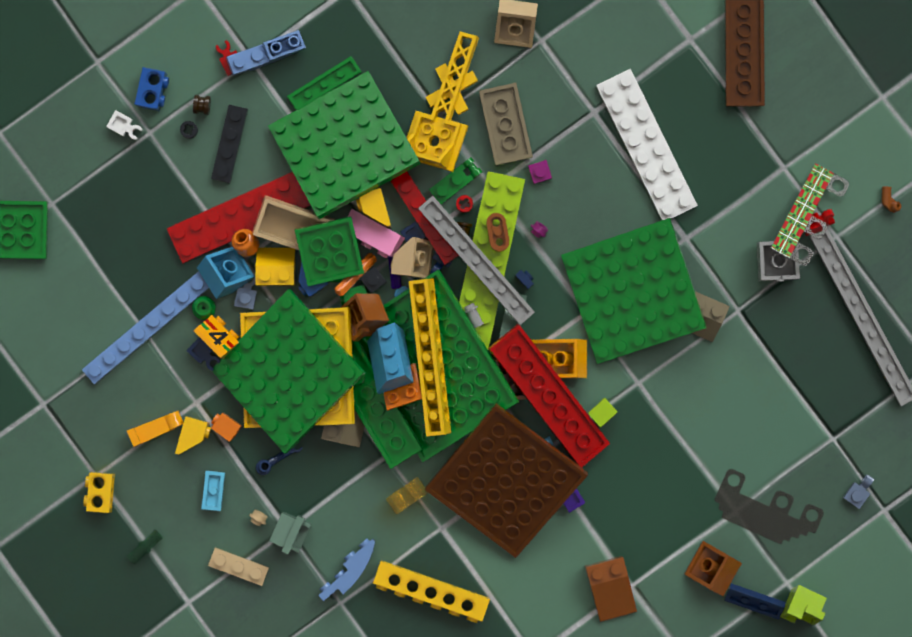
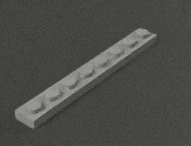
M434 196L418 208L520 325L535 313Z

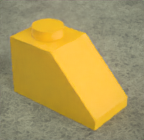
M185 416L175 454L180 455L205 441V438H209L211 427H208L209 422Z

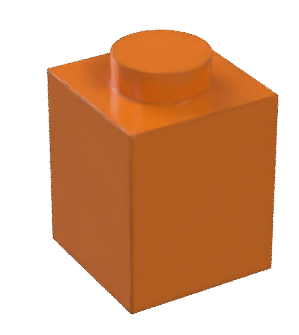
M225 413L217 414L211 422L213 424L211 429L229 442L234 439L242 428V425Z

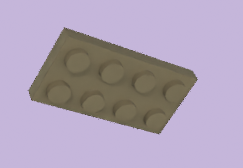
M511 83L480 90L479 95L495 166L533 158L517 84Z

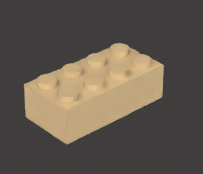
M265 195L252 233L255 236L299 250L294 229L336 219L328 216L318 219L313 211Z

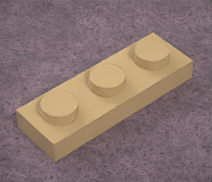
M216 547L208 565L263 586L269 570L267 566Z

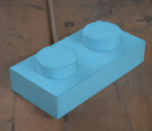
M206 470L201 509L221 511L225 472Z

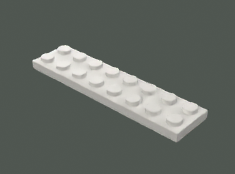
M631 69L597 84L596 88L661 221L667 218L672 219L697 207L698 205Z

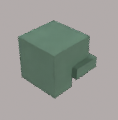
M282 512L269 542L283 547L281 552L290 554L291 550L299 553L312 524L304 521L305 518L300 515L295 517Z

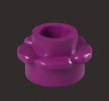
M536 221L534 225L531 224V228H533L531 230L532 234L538 238H541V236L546 237L548 229L542 223Z

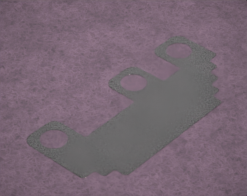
M729 469L726 472L714 499L720 503L719 510L723 511V519L779 544H782L784 539L790 541L791 537L799 538L800 534L806 536L809 531L816 533L824 515L822 509L807 504L798 520L788 515L794 501L793 496L783 491H777L770 506H767L739 493L745 481L743 473L734 469ZM731 474H737L740 477V483L737 486H731L728 483V477ZM779 496L787 497L788 505L785 508L777 506L776 499ZM814 509L818 512V519L811 522L806 518L808 510Z

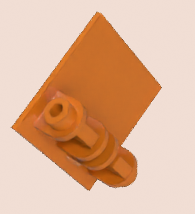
M416 363L411 364L413 383L384 392L387 411L422 399L420 377Z

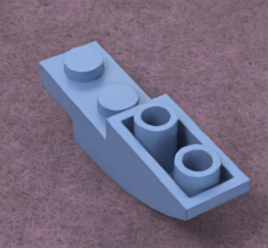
M299 30L263 42V44L227 56L226 60L234 76L276 62L306 47Z
M367 538L359 545L361 548L356 553L352 551L344 558L346 562L343 565L347 568V571L345 572L342 569L334 576L336 580L332 584L327 582L320 588L321 593L319 597L323 601L337 589L344 594L358 580L372 555L375 545L374 539L369 541Z

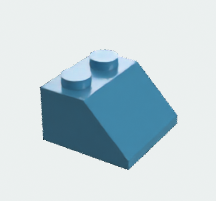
M233 246L205 256L197 267L216 299L233 293L255 277L243 257L237 253Z

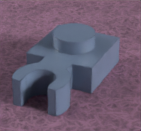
M256 277L253 278L251 283H246L243 288L237 289L234 306L254 310L257 291L252 290V287L256 284Z

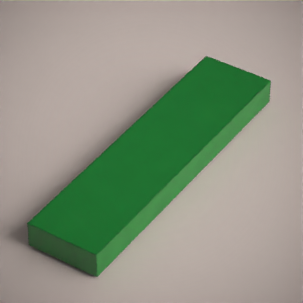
M350 56L287 97L294 109L298 111L362 72L353 57Z

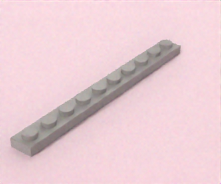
M828 228L809 237L898 404L903 406L912 401V385Z

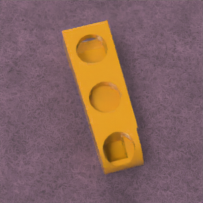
M175 411L129 429L127 433L133 447H136L183 425L184 422L179 411Z

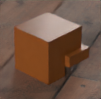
M356 293L340 307H350L352 341H359L364 336H371L377 328L382 327L389 321L379 294Z

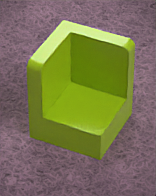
M603 398L588 414L599 427H602L617 411L606 398Z

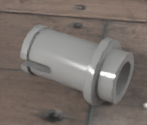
M474 303L463 307L474 328L484 324L476 309L478 307Z

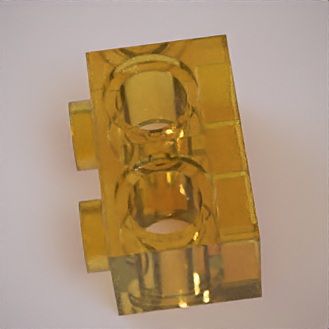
M417 476L387 497L386 500L397 515L428 492L425 491L424 484Z

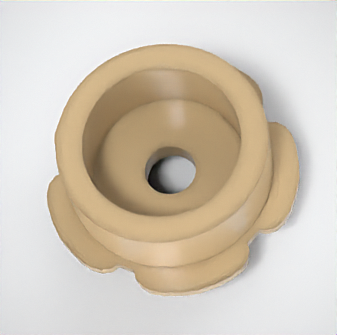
M255 509L252 514H249L252 518L250 521L255 525L261 526V524H266L268 517L261 511Z

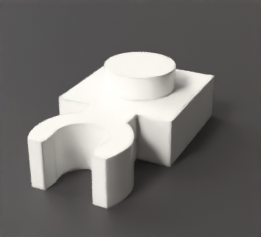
M116 110L106 126L123 137L128 132L129 136L134 140H138V138L133 135V131L136 129L143 131L139 125H131L133 119Z

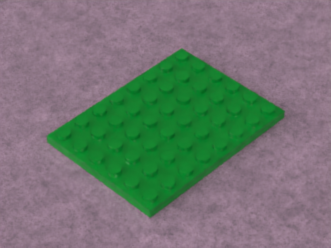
M436 270L424 279L434 278L451 433L426 436L422 399L399 407L424 448L417 453L422 462L427 461L470 434L496 403L505 410L519 403V400L440 270ZM407 289L383 305L389 319L383 326L395 322L404 330L410 365L416 363L417 371L419 372L410 289ZM364 336L359 341L370 358L368 340L371 336Z

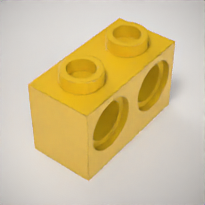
M90 472L89 476H86L85 487L88 488V495L84 496L86 511L112 512L115 474ZM98 477L104 480L102 488H98L95 485V480ZM96 496L100 497L103 501L101 507H96L93 503Z

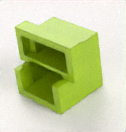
M798 585L791 589L780 617L792 623H795L796 619H800L815 625L822 621L825 616L822 609L827 598Z

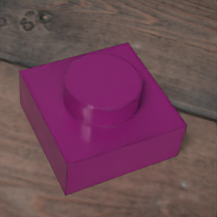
M547 160L528 165L533 184L552 179Z

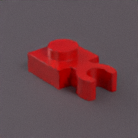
M225 40L226 49L221 50L216 45V50L223 54V57L219 60L229 77L232 75L226 57L236 54L237 51L230 52L231 45Z

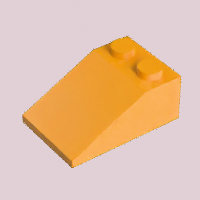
M532 340L560 378H587V340Z

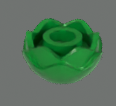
M201 296L193 302L192 312L198 319L206 320L215 314L216 304L210 297Z

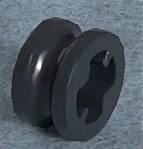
M185 121L180 126V132L185 138L192 139L197 135L198 128L194 122ZM185 126H194L191 135L184 133L186 130Z

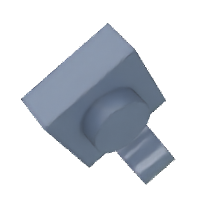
M866 474L859 485L853 482L843 498L860 509L871 494L866 489L873 483L874 479Z

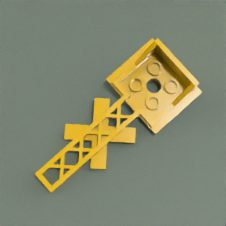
M459 32L448 66L445 63L435 69L442 82L441 88L426 96L430 107H434L432 114L415 111L407 140L420 163L451 172L454 171L469 126L451 120L455 110L458 115L469 110L461 91L478 82L473 70L467 73L479 37L476 35ZM464 38L472 40L470 46L463 49L462 43ZM463 56L465 59L464 64L457 67L456 60ZM457 74L459 78L454 80L453 76ZM445 110L446 118L437 117L438 113ZM438 137V145L432 146V140Z

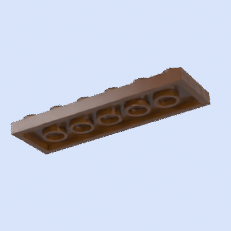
M725 0L726 107L765 106L764 0Z

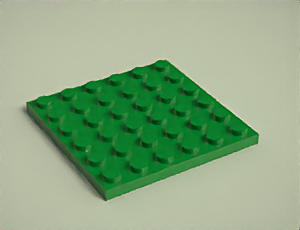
M369 71L317 98L298 111L296 110L268 125L318 219L325 217L421 164Z
M670 218L561 255L597 364L707 328Z
M288 289L238 341L239 343L220 360L221 362L213 367L214 370L212 371L284 454L288 453L366 374L291 289Z

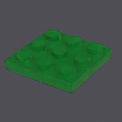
M0 201V258L47 259L48 202Z
M351 216L294 229L308 286L364 273Z

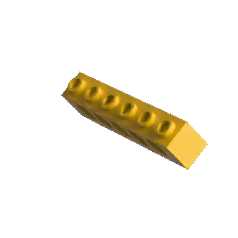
M382 560L373 581L377 589L387 591V588L394 590V594L405 598V595L413 597L412 601L420 604H423L424 601L431 603L430 607L434 609H448L449 614L458 617L460 614L465 615L467 620L478 623V620L483 621L490 601L488 597ZM391 575L399 576V584L392 585L389 582V577ZM410 581L417 582L418 589L416 591H410L407 588V584ZM429 587L434 588L437 592L432 598L427 597L425 594L426 589ZM452 594L455 600L453 603L447 604L443 600L444 596ZM470 600L473 603V607L470 610H464L462 608L463 601Z

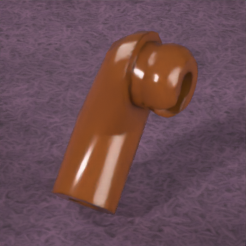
M883 186L882 205L890 212L900 211L901 203L896 202L891 197L892 187Z

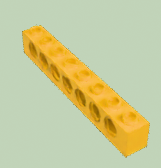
M434 278L409 281L426 436L446 435L451 433Z

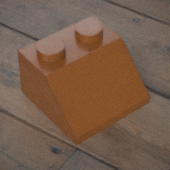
M703 541L688 566L685 575L724 596L742 563Z

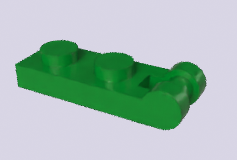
M472 157L468 158L453 172L429 189L441 205L483 172L475 166V161ZM466 168L471 172L468 177L463 172Z

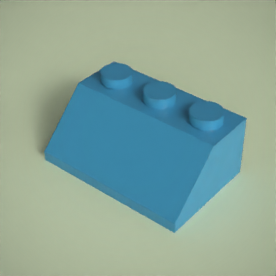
M395 322L377 328L368 340V347L376 390L378 394L414 381L404 330Z

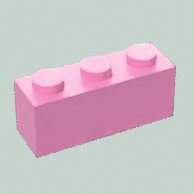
M351 209L348 217L351 216L355 235L356 238L362 240L361 245L370 250L373 246L378 249L377 254L388 258V256L393 257V254L399 250L405 238Z

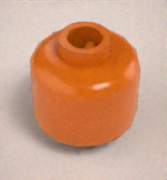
M249 229L238 230L233 235L231 241L233 248L243 257L254 255L260 245L258 238Z

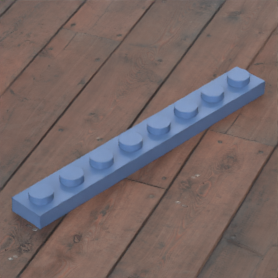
M198 271L82 369L93 384L99 382L209 289L200 272Z

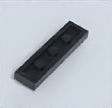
M234 105L228 106L211 179L231 183L248 109Z

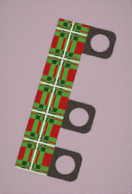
M815 163L771 248L803 266L808 265L814 252L798 241L803 231L817 239L823 237L827 224L812 216L825 189L841 197L846 193L849 182ZM835 180H840L844 183L842 191L833 189L832 183ZM818 222L821 224L822 231L819 234L811 231L810 225L812 223ZM799 249H805L808 252L809 256L806 260L797 258L796 252Z

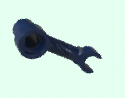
M303 447L298 450L292 448L286 454L280 452L269 460H260L255 466L256 472L262 476L267 475L273 465L292 453L300 452ZM261 464H266L267 470H263Z

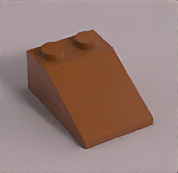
M623 556L585 566L600 622L637 612Z

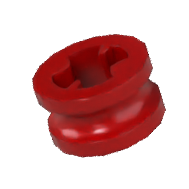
M462 195L457 199L456 207L460 212L467 213L473 207V200L467 195ZM465 199L469 200V202H468V204L470 203L469 208H468V207H465L464 209L460 208V206H461V204L459 205L460 200H461V201H464Z

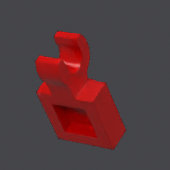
M832 209L824 211L820 216L818 213H813L804 230L805 235L808 236L824 231L825 225L834 224L835 220Z

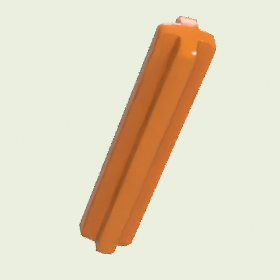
M368 253L361 260L364 273L344 278L334 288L335 293L343 296L377 261L376 256Z

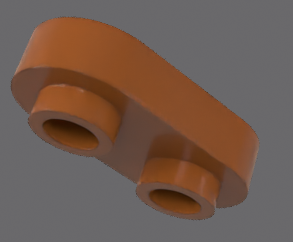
M493 213L487 218L486 222L489 241L493 250L502 252L509 246L506 220L502 214ZM493 220H499L500 225L497 227L493 226ZM499 238L503 240L501 246L496 244V240Z

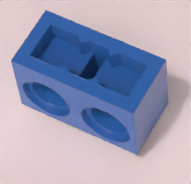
M142 67L135 100L137 107L160 111V107H163L165 103V96H163L164 88L167 89L169 84V77H167L166 72ZM153 76H159L160 78L159 83L156 85H151L150 79ZM150 94H154L156 97L152 104L146 102V98Z

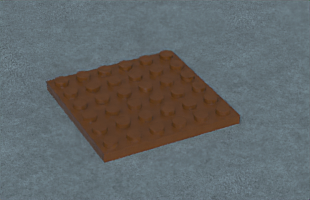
M496 403L426 485L425 491L516 558L588 476V472Z

